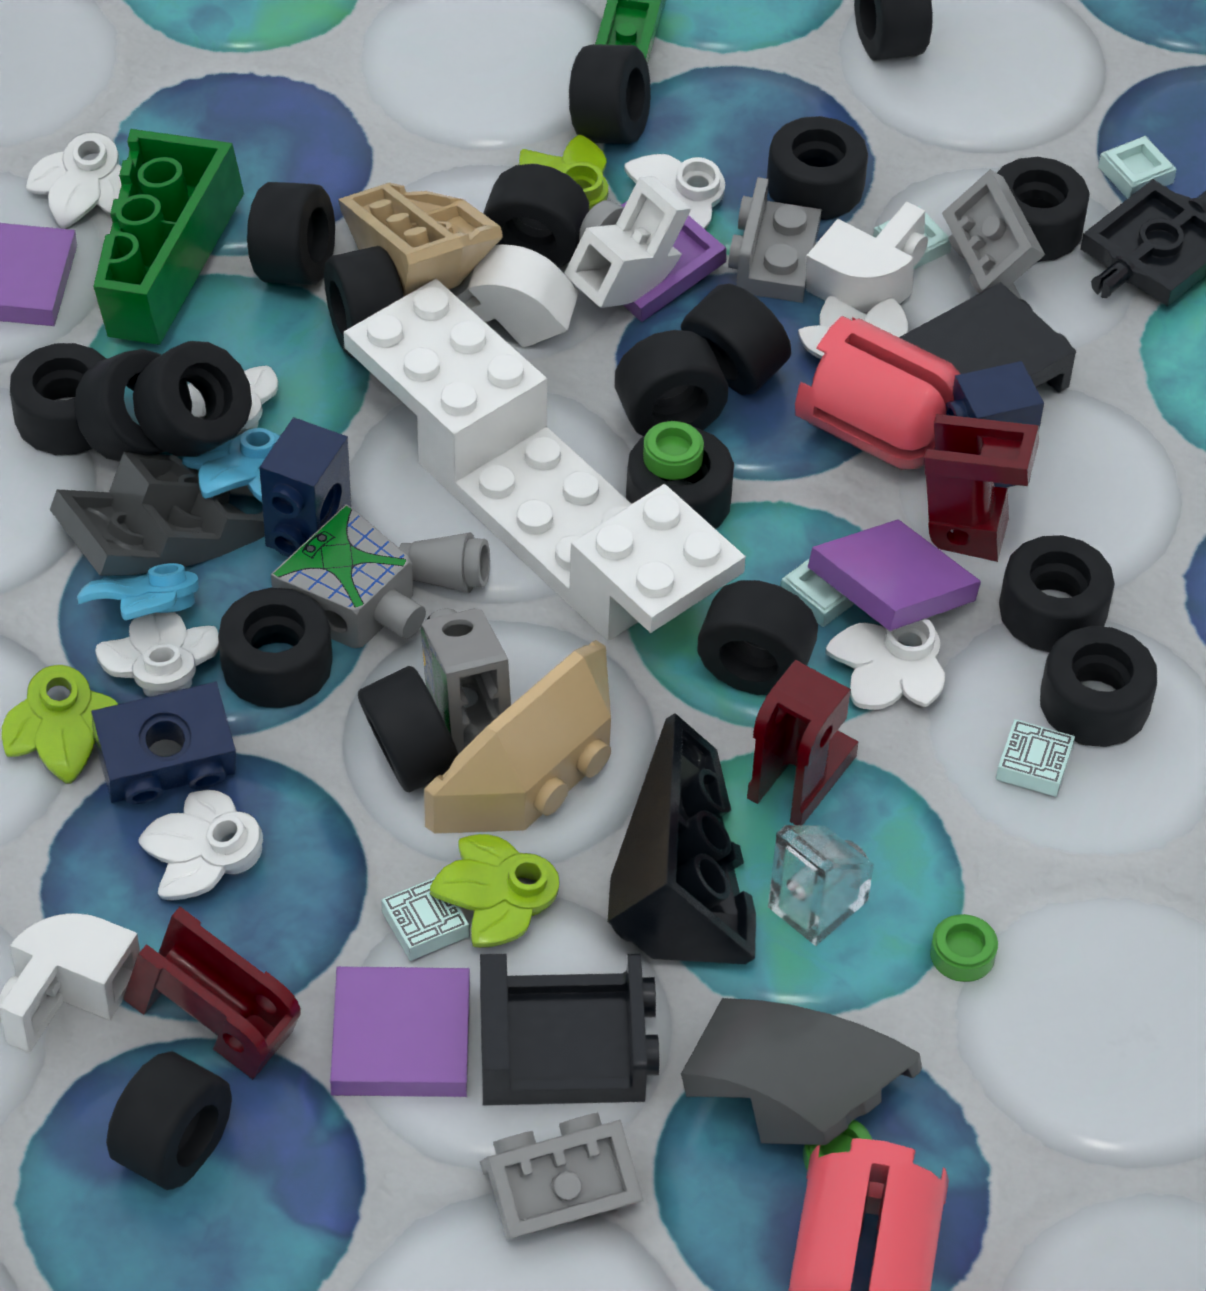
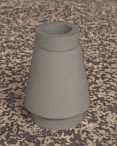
M469 532L400 544L399 549L412 562L413 581L470 593L473 587H485L487 585L490 573V549L486 539L474 538V535Z

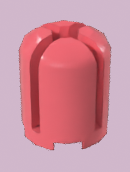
M841 316L829 328L816 348L825 354L816 368L812 386L803 382L799 385L795 401V415L807 421L810 425L900 470L921 468L924 466L926 449L936 450L934 433L936 414L946 415V403L954 401L953 386L955 375H960L961 373L952 363L860 318L855 319L852 317V320Z
M853 1138L850 1152L830 1153L819 1157L820 1145L816 1146L810 1155L807 1186L789 1291L851 1290L858 1242L862 1233L865 1213L879 1215L868 1291H930L943 1206L946 1202L949 1183L946 1169L943 1167L941 1179H939L931 1171L913 1163L914 1149L886 1141Z

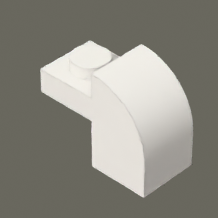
M655 176L639 177L615 225L587 227L564 274L600 308L620 306L636 301L659 285L680 259L682 254L673 245L691 208Z
M906 201L876 238L837 219L806 255V291L825 301L827 297L833 296L863 313H868L875 305L889 298H894L899 304L912 294L913 268L921 260L928 244V238L924 236L925 210Z
M495 245L474 268L473 273L470 272L458 287L449 289L485 323L496 319L523 348L568 331L579 295L578 288L552 261L533 250L515 245Z
M87 914L52 916L31 925L20 933L10 945L16 976H12L7 981L0 994V1016L6 1043L30 1053L63 1001L111 1020L123 1001L129 979L140 952L138 934L104 919Z

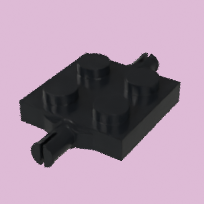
M1152 179L1084 232L1080 249L1108 267L1092 279L1091 286L1097 295L1101 292L1102 298H1108L1124 283L1130 282L1168 307L1206 276V191L1197 198L1191 199L1190 197L1174 193Z

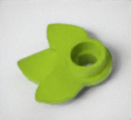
M575 136L566 146L563 157L528 149L520 151L519 165L534 163L553 167L569 175L582 187L589 201V211L596 204L608 198V182L603 177L607 159L604 152L585 136Z
M52 665L38 671L29 682L27 699L12 708L4 719L2 725V744L5 755L7 757H18L37 750L40 759L47 769L63 782L71 784L86 766L93 747L96 745L93 736L91 711L118 705V703L107 695L91 691L89 683L83 674L70 666ZM54 686H63L71 694L66 699L57 701L51 699L47 692Z
M476 834L459 839L458 849L462 860H456L445 866L437 874L430 886L431 896L474 911L471 941L474 947L483 948L499 946L523 936L528 930L531 917L541 913L555 901L560 880L555 867L545 858L530 853H519L508 841L489 834ZM528 878L536 881V883L524 884L518 879Z

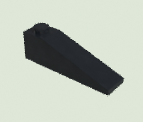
M676 713L665 719L610 877L607 922L619 937L625 941H631L652 959L747 964L755 959L756 911L752 895L745 891L741 893L739 891L735 868L742 865L744 860L740 845L730 841L722 816L731 811L718 751Z

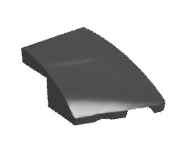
M123 452L109 492L57 489L50 507L52 514L100 576L146 574L150 568L167 563H177L184 567L225 555L265 536L263 512L246 514L229 503L230 490L211 498H203L199 488V472L197 469L183 465L182 460L175 455L154 454L146 456Z
M722 998L681 1072L686 1097L751 1098L761 1143L827 1145L848 1129L852 1120L867 1114L882 1102L881 1089L900 1075L914 1078L920 1073L922 1063L920 1053L901 1042L864 1025L828 1013L762 1000Z

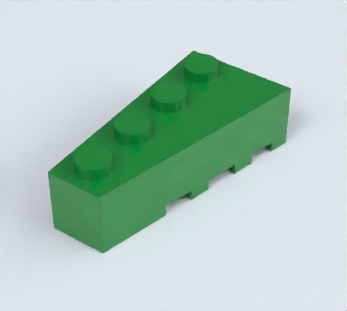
M130 129L127 140L129 154L127 160L122 161L119 174L121 180L118 199L113 200L110 212L112 219L110 234L105 235L93 287L108 337L160 345L241 201L244 190L233 143Z

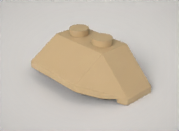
M389 182L338 199L341 212L358 249L380 246L388 252L397 270L404 296L434 279L440 281L448 290L458 287L503 237L501 227L467 201L429 191L406 192L405 186Z
M595 640L589 645L574 650L486 726L455 757L448 771L442 776H436L424 788L426 828L434 834L524 831L541 815L548 816L553 814L566 799L568 791L585 776L591 778L603 769L611 755V710L606 646Z

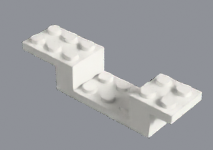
M437 279L432 280L343 331L344 348L417 415L418 463L608 642L638 622L652 633L744 573L746 556L666 484L661 485L632 504L547 427V378Z

